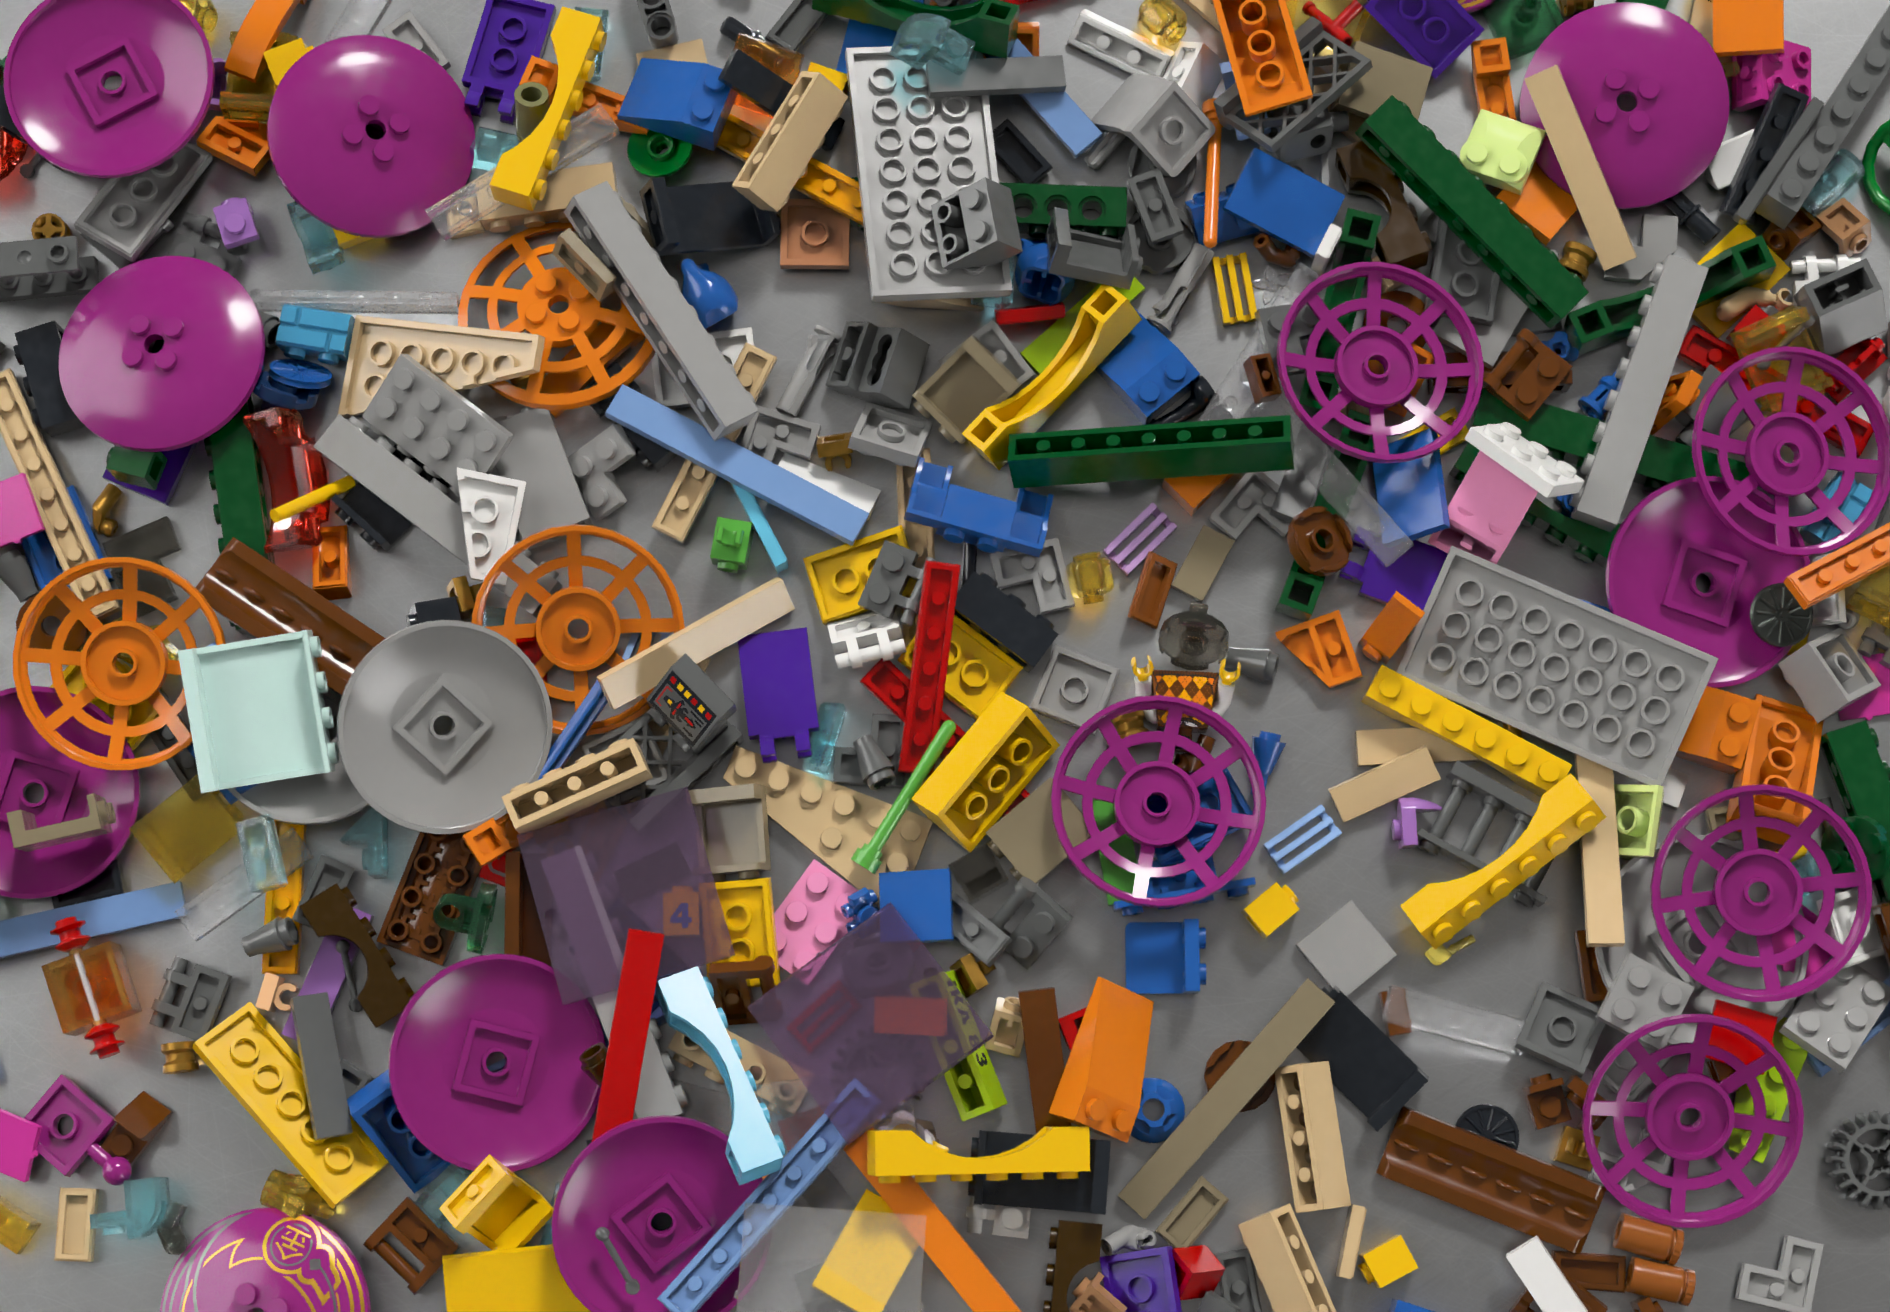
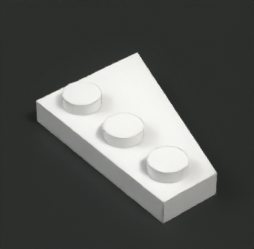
M456 467L470 579L483 582L497 560L514 545L526 482ZM501 572L494 584L506 586L508 576Z

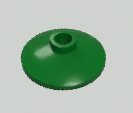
M649 130L647 135L631 134L627 145V155L632 166L640 174L652 178L666 177L677 172L687 163L692 154L694 144ZM663 149H668L666 152L660 154V152Z

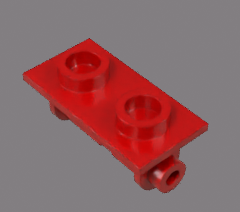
M1875 337L1847 348L1836 359L1857 373L1864 381L1888 357L1882 351L1885 347L1884 342L1879 337ZM1821 371L1814 378L1837 404L1851 392L1843 383L1825 371Z

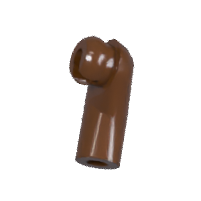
M1265 233L1257 235L1253 241V245L1267 262L1285 268H1292L1297 265L1296 261L1301 258V252L1289 245H1286L1283 251L1277 248Z
M1199 734L1196 743L1211 754L1216 740L1207 735ZM1189 752L1177 753L1173 756L1172 764L1180 767L1188 775L1204 766L1199 759Z

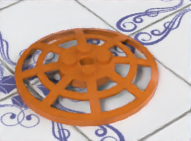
M552 222L544 226L528 228L496 245L482 258L470 274L462 291L458 308V326L468 327L469 300L486 299L488 300L487 320L489 329L519 333L525 331L529 334H538L545 337L540 371L529 375L526 390L516 387L505 380L488 384L496 393L513 402L531 408L547 410L575 409L609 398L618 392L622 384L628 386L639 376L655 354V350L646 338L635 357L620 372L611 378L609 377L600 360L606 357L618 345L626 330L645 336L622 300L620 312L603 308L601 301L599 302L565 266L545 270L538 257L552 254L555 244L540 246L532 250L526 241L534 236L565 231L568 228L576 231L570 222ZM514 247L519 257L513 260L501 272L493 286L475 285L485 269L498 256ZM525 264L533 277L523 286L522 290L504 287L512 274ZM498 302L517 303L519 318L501 329L497 316ZM556 302H566L569 304L568 308L562 313H554L550 310ZM599 321L614 325L615 328L609 337L599 347L593 349L587 337L596 329ZM575 345L581 357L566 361H548L552 347L561 348ZM588 367L597 383L593 387L572 393H540L545 373H568Z
M576 524L551 527L534 533L513 545L503 554L488 572L478 591L471 623L483 625V613L487 597L495 580L501 572H504L518 586L508 602L504 625L486 626V628L499 633L516 646V638L536 637L538 645L544 654L534 665L541 678L544 677L554 664L560 668L573 671L574 690L558 688L544 680L543 682L550 697L575 702V712L591 690H588L587 670L596 668L604 662L613 668L625 661L615 652L619 643L620 633H641V640L636 653L638 654L650 647L652 632H673L674 634L685 628L682 605L675 585L664 567L648 550L633 539L614 530L594 525ZM581 535H592L611 540L628 548L636 556L622 570L617 565L604 559L582 555ZM566 536L567 556L547 561L533 569L529 574L512 561L521 552L539 542L554 537ZM647 565L655 572L666 591L673 618H651L646 597L638 584L633 580ZM582 566L600 569L615 578L602 592H599L596 589L583 586ZM568 567L569 587L551 594L537 582L539 578L551 571ZM625 588L630 591L636 601L641 618H619L612 601ZM527 592L542 607L538 613L536 623L515 624L518 606ZM575 619L584 620L589 627L588 633L582 638L571 636L568 632V625L571 621ZM654 688L642 694L643 698L636 705L621 714L602 721H595L585 736L606 733L642 716L650 708L646 699ZM553 720L552 733L561 734L568 723Z
M106 557L86 561L66 570L51 580L35 596L24 613L16 633L13 650V677L17 696L26 716L37 732L52 747L70 759L90 767L106 770H134L153 766L176 756L193 743L191 731L187 729L178 716L186 706L184 687L172 706L159 691L165 682L167 674L181 675L179 661L169 660L163 641L178 629L185 642L186 649L197 648L195 638L186 620L200 608L207 617L216 645L226 644L217 616L205 597L187 579L170 568L152 561L133 557ZM123 568V589L103 591L81 601L67 586L74 580L94 571ZM138 569L150 571L169 579L181 587L190 597L179 608L174 609L161 598L138 590ZM56 595L69 608L70 612L57 629L52 642V648H29L31 635L39 616ZM123 600L122 621H114L103 625L91 611L92 608L105 602ZM138 601L154 606L168 618L154 630L137 622ZM80 620L92 634L87 639L82 652L64 650V645L75 623ZM121 653H127L133 659V668L128 673H122L116 666V659ZM28 662L50 663L53 686L63 706L47 718L39 709L32 693L28 675ZM62 664L81 666V673L87 686L74 697L70 694L65 683ZM96 697L104 702L115 705L113 725L95 719L86 713L83 708ZM148 700L160 715L155 720L145 724L128 726L130 705ZM73 716L89 729L111 736L108 756H99L80 749L63 738L55 729ZM167 725L178 740L171 747L153 755L134 759H122L126 737L149 734Z

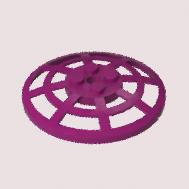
M1357 262L1339 266L1322 274L1307 285L1294 300L1283 320L1278 337L1277 364L1279 378L1285 396L1295 414L1324 443L1343 454L1361 460L1378 463H1400L1429 455L1442 448L1460 432L1470 420L1479 401L1483 386L1484 363L1479 339L1466 312L1453 296L1438 283L1415 270L1401 265L1385 262ZM1356 277H1368L1366 298L1350 300L1329 310L1318 296V293L1324 288L1337 282ZM1382 278L1409 285L1425 294L1434 302L1419 316L1401 304L1381 299ZM1307 303L1319 319V322L1315 325L1309 336L1305 355L1286 352L1291 327L1300 310ZM1366 310V326L1356 329L1350 334L1337 320L1348 313ZM1380 311L1396 315L1407 321L1410 326L1402 334L1393 329L1380 326ZM1443 312L1451 319L1461 336L1467 353L1468 363L1447 364L1442 345L1430 327ZM1326 329L1340 344L1334 359L1315 357L1318 342ZM1420 335L1428 344L1435 364H1418L1416 353L1411 344ZM1368 361H1379L1384 367V374L1377 375L1371 372L1368 367ZM1287 367L1306 371V378L1311 392L1322 407L1312 418L1303 409L1292 389ZM1316 372L1335 375V379L1342 391L1331 401L1327 399L1321 389ZM1469 377L1464 404L1456 420L1450 426L1434 414L1444 397L1447 378ZM1417 379H1435L1434 390L1426 406L1422 405L1410 394ZM1351 401L1369 408L1370 425L1354 421L1340 411ZM1399 403L1415 416L1404 423L1385 426L1384 409ZM1333 418L1339 424L1352 431L1372 436L1374 453L1348 446L1329 435L1322 427ZM1421 424H1425L1440 435L1433 442L1417 450L1401 454H1389L1387 437L1407 433Z
M1782 346L1764 349L1747 355L1729 366L1713 381L1702 398L1695 416L1692 433V458L1696 477L1705 499L1717 517L1729 530L1745 542L1764 551L1782 556L1805 557L1823 554L1844 546L1861 535L1874 522L1883 508L1890 491V424L1882 405L1871 388L1857 373L1841 361L1825 353L1804 347ZM1775 360L1790 361L1786 382L1766 383L1748 391L1739 375V372L1762 362ZM1804 363L1813 365L1831 374L1843 383L1852 394L1835 406L1831 400L1820 392L1800 384ZM1727 382L1737 401L1725 415L1719 435L1702 431L1704 418L1710 403L1719 389ZM1783 393L1781 412L1765 418L1754 400L1768 394ZM1798 396L1813 402L1825 414L1813 422L1808 417L1795 413ZM1860 405L1865 410L1874 431L1878 449V460L1857 458L1854 437L1844 417ZM1742 410L1753 425L1746 441L1729 438L1732 425ZM1833 425H1835L1841 438L1844 457L1829 455L1828 443L1823 433ZM1782 445L1792 450L1794 456L1792 463H1786L1781 458L1780 449ZM1701 446L1717 450L1720 473L1726 487L1730 491L1720 501L1714 495L1705 474ZM1728 453L1741 455L1745 458L1749 475L1738 485L1729 467ZM1827 470L1843 471L1837 490L1828 499L1817 485L1821 482ZM1855 473L1877 474L1875 486L1868 504L1861 515L1852 523L1838 507L1850 492ZM1758 486L1774 495V514L1759 508L1746 496ZM1804 493L1818 508L1807 515L1789 517V497ZM1739 503L1743 509L1754 517L1773 524L1776 544L1765 542L1751 535L1739 526L1728 515V512ZM1825 517L1842 532L1836 537L1817 545L1804 547L1790 546L1789 527L1807 526Z
M1153 695L1117 702L1099 711L1082 724L1070 738L1059 758L1052 781L1051 810L1058 840L1068 859L1083 877L1101 891L1118 900L1138 906L1163 908L1182 906L1200 901L1219 891L1237 876L1249 861L1259 842L1265 822L1266 794L1263 776L1257 759L1248 743L1230 723L1219 714L1198 703L1179 697ZM1168 710L1164 732H1140L1121 739L1111 722L1112 719L1120 715L1135 711ZM1182 714L1192 716L1211 726L1232 747L1214 759L1198 743L1178 735ZM1099 729L1109 747L1094 762L1086 781L1066 776L1068 765L1076 750L1091 733ZM1144 743H1161L1158 761H1149L1137 765L1128 750L1130 747ZM1175 746L1193 754L1204 766L1188 775L1180 767L1172 764ZM1116 757L1126 773L1117 789L1097 785L1096 782L1102 770ZM1241 759L1246 768L1252 786L1253 815L1231 812V793L1223 770ZM1211 778L1214 779L1219 792L1220 811L1200 807V796L1197 788ZM1062 790L1082 795L1083 818L1091 838L1073 847L1068 838L1063 822L1061 807ZM1154 795L1161 796L1166 801V810L1162 813L1150 811L1147 806V799ZM1093 799L1112 803L1117 820L1116 823L1101 832L1094 818ZM1196 821L1217 825L1216 831L1209 843L1198 853L1186 837ZM1228 827L1250 830L1247 841L1238 858L1225 873L1217 877L1205 861L1218 849L1227 833ZM1124 834L1136 843L1141 844L1138 864L1119 855L1109 844ZM1173 844L1186 860L1183 863L1169 867H1152L1155 848L1167 847ZM1100 850L1113 864L1127 872L1136 874L1132 894L1103 881L1086 866L1082 859ZM1193 870L1205 885V887L1195 892L1177 897H1146L1150 877H1174Z
M1768 784L1743 785L1723 790L1703 799L1688 810L1671 828L1660 846L1653 865L1650 884L1651 909L1656 929L1665 948L1676 963L1694 980L1714 992L1733 999L1751 1002H1774L1798 997L1820 987L1834 977L1852 958L1863 939L1869 923L1872 906V878L1867 858L1857 837L1846 822L1827 805L1810 795L1787 787ZM1753 795L1786 798L1800 803L1812 811L1798 827L1777 818L1755 816ZM1738 797L1739 819L1729 821L1707 834L1702 841L1686 829L1694 818L1708 808ZM1824 820L1835 829L1845 843L1853 860L1855 872L1833 874L1825 853L1817 842L1810 837ZM1756 827L1776 829L1790 835V837L1777 853L1768 849L1758 848ZM1741 829L1742 851L1735 853L1726 860L1710 848L1723 836ZM1677 840L1692 851L1683 873L1681 895L1661 898L1660 886L1663 867L1671 847ZM1802 845L1814 858L1821 876L1800 878L1797 869L1790 862ZM1702 859L1718 871L1714 879L1713 890L1692 893L1694 875ZM1755 882H1763L1768 890L1767 896L1760 902H1753L1748 895L1749 887ZM1858 886L1855 919L1849 935L1844 943L1840 944L1824 932L1833 912L1835 889ZM1823 890L1821 909L1816 922L1813 924L1798 913L1803 900V892ZM1715 905L1719 914L1725 920L1713 938L1701 925L1695 912L1696 907ZM1684 910L1691 930L1700 942L1706 946L1695 965L1684 956L1675 944L1666 926L1663 913ZM1791 925L1804 935L1803 939L1791 948L1774 954L1771 934ZM1739 930L1749 935H1756L1759 956L1739 954L1728 950L1725 946L1735 932ZM1814 944H1817L1833 956L1825 966L1811 976L1792 985L1780 986L1776 965L1784 964L1799 957ZM1718 956L1737 965L1753 968L1761 967L1766 989L1753 990L1734 987L1715 980L1707 975Z
M1682 1014L1665 1017L1640 1027L1622 1039L1609 1051L1596 1069L1587 1089L1582 1117L1585 1149L1594 1171L1605 1188L1622 1205L1637 1215L1659 1224L1682 1228H1701L1723 1224L1739 1218L1761 1205L1778 1189L1789 1174L1799 1152L1804 1124L1801 1093L1794 1074L1781 1054L1765 1038L1749 1027L1728 1018L1709 1014ZM1697 1023L1693 1043L1673 1044L1649 1054L1638 1041V1039L1646 1034L1667 1026ZM1713 1025L1724 1027L1744 1036L1757 1045L1765 1054L1745 1065L1730 1052L1717 1046L1709 1045ZM1627 1049L1637 1064L1623 1080L1615 1101L1595 1100L1597 1089L1605 1072L1617 1056ZM1690 1053L1687 1072L1667 1077L1657 1064L1660 1060L1670 1056ZM1706 1055L1724 1061L1734 1068L1736 1072L1717 1083L1712 1078L1702 1074ZM1774 1066L1779 1072L1787 1092L1789 1122L1766 1118L1765 1098L1760 1084L1755 1078ZM1645 1072L1656 1085L1649 1095L1647 1102L1627 1101L1632 1086L1640 1075ZM1746 1083L1753 1099L1754 1115L1734 1113V1107L1728 1094ZM1685 1109H1697L1699 1116L1696 1122L1690 1125L1680 1122V1115ZM1593 1116H1613L1615 1137L1624 1157L1609 1171L1601 1161L1595 1145L1592 1128ZM1624 1116L1644 1117L1649 1135L1634 1148L1631 1147L1625 1132ZM1733 1128L1752 1130L1746 1146L1733 1160L1723 1147L1729 1139ZM1764 1133L1786 1137L1784 1148L1776 1164L1765 1179L1754 1187L1742 1169L1755 1155ZM1658 1147L1664 1153L1674 1158L1672 1176L1662 1174L1645 1164L1642 1160ZM1711 1155L1721 1167L1720 1170L1706 1176L1687 1178L1689 1161L1699 1160ZM1634 1168L1651 1182L1671 1188L1670 1211L1656 1208L1640 1201L1625 1191L1618 1182ZM1730 1179L1743 1195V1197L1733 1203L1716 1209L1701 1212H1685L1686 1190L1710 1188Z

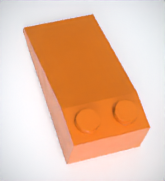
M1212 0L1246 117L1313 98L1285 0Z
M1706 686L1675 757L1730 775L1741 770L1761 702Z
M1756 693L1754 700L1761 702L1742 768L1736 772L1732 788L1743 785L1768 784L1791 788L1813 797L1824 720L1817 723L1814 717L1803 707ZM1753 795L1755 816L1777 818L1798 827L1811 812V809L1786 798ZM1738 797L1729 799L1725 823L1740 818ZM1756 827L1757 838L1784 845L1790 835L1776 829Z
M1102 977L1097 978L1050 1107V1114L1075 1125L1089 1127L1090 1131L1101 1136L1125 1143L1128 1142L1140 1109L1154 1001Z

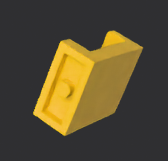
M490 1154L439 1208L456 1230L463 1235L466 1232L491 1250L524 1247L552 1217L553 1207L538 1190Z

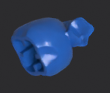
M1022 238L1023 251L1016 254L1018 258L1015 268L1017 290L1026 298L1039 300L1049 305L1063 302L1071 293L1076 278L1049 273L1048 249L1045 239L1028 240Z
M689 258L681 262L683 273L681 293L688 304L695 308L699 321L705 329L738 310L736 293L725 278L717 273L710 272L707 263L696 265Z

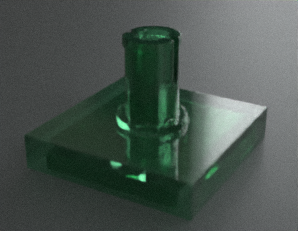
M1496 0L1481 9L1493 37H1506L1509 60L1538 50L1552 31L1564 22L1555 0Z

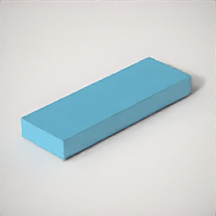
M730 482L777 574L788 569V560L756 498L752 493Z

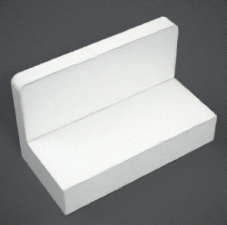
M1180 41L1162 78L1175 81L1202 111L1203 102L1212 98L1222 78L1219 63L1224 61L1205 43Z

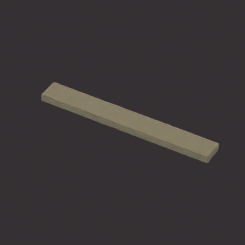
M1307 978L1122 1189L1118 1197L1145 1220L1334 1005L1335 1001Z

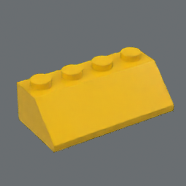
M1001 691L914 794L911 800L927 818L971 853L986 835L985 832L998 821L1060 744L1027 705Z

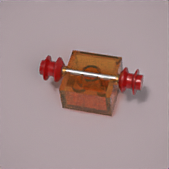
M76 916L67 917L55 922L56 928L51 930L50 934L59 936L61 941L55 946V950L68 952L69 956L41 967L63 1034L77 1036L87 1032L84 1039L93 1040L95 1046L89 1054H97L99 1059L108 1058L120 1053L119 1046L125 1044L124 1040H116L114 1033L120 1026L112 1022L142 1012V1008L121 944L108 941L84 950L82 947L91 939L89 935H82L80 928L86 924L85 920L77 921Z

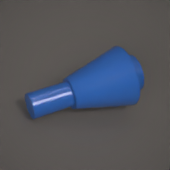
M1260 730L1259 737L1252 736V752L1258 761L1266 790L1268 776L1271 775L1286 743L1280 742L1281 735Z

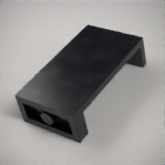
M658 177L651 178L639 191L653 248L658 252L659 256L768 246L781 233L780 217L774 211L759 209L731 186L734 181L667 187L665 178Z
M396 443L393 446L396 450L392 454L403 462L408 456L402 454L396 446L398 444ZM408 457L423 469L419 475L429 483L435 478L447 488L451 486L444 479L433 477L423 468L424 464L418 459ZM359 482L343 499L336 494L331 499L339 507L334 513L349 527L355 522L364 530L359 536L374 550L380 545L388 552L414 525Z
M1336 985L1330 991L1323 987L1322 990L1335 1003L1296 1048L1310 1062L1329 1061L1332 1083L1368 1118L1367 1122L1378 1132L1428 1082L1429 1076Z
M979 1130V1138L972 1137L971 1157L990 1156L1005 1152L1024 1143L1034 1135ZM1090 1139V1171H1079V1178L1057 1179V1172H1043V1179L1022 1180L1021 1173H1008V1180L989 1181L986 1180V1174H972V1181H969L968 1196H974V1204L979 1205L988 1204L1106 1215L1111 1141Z

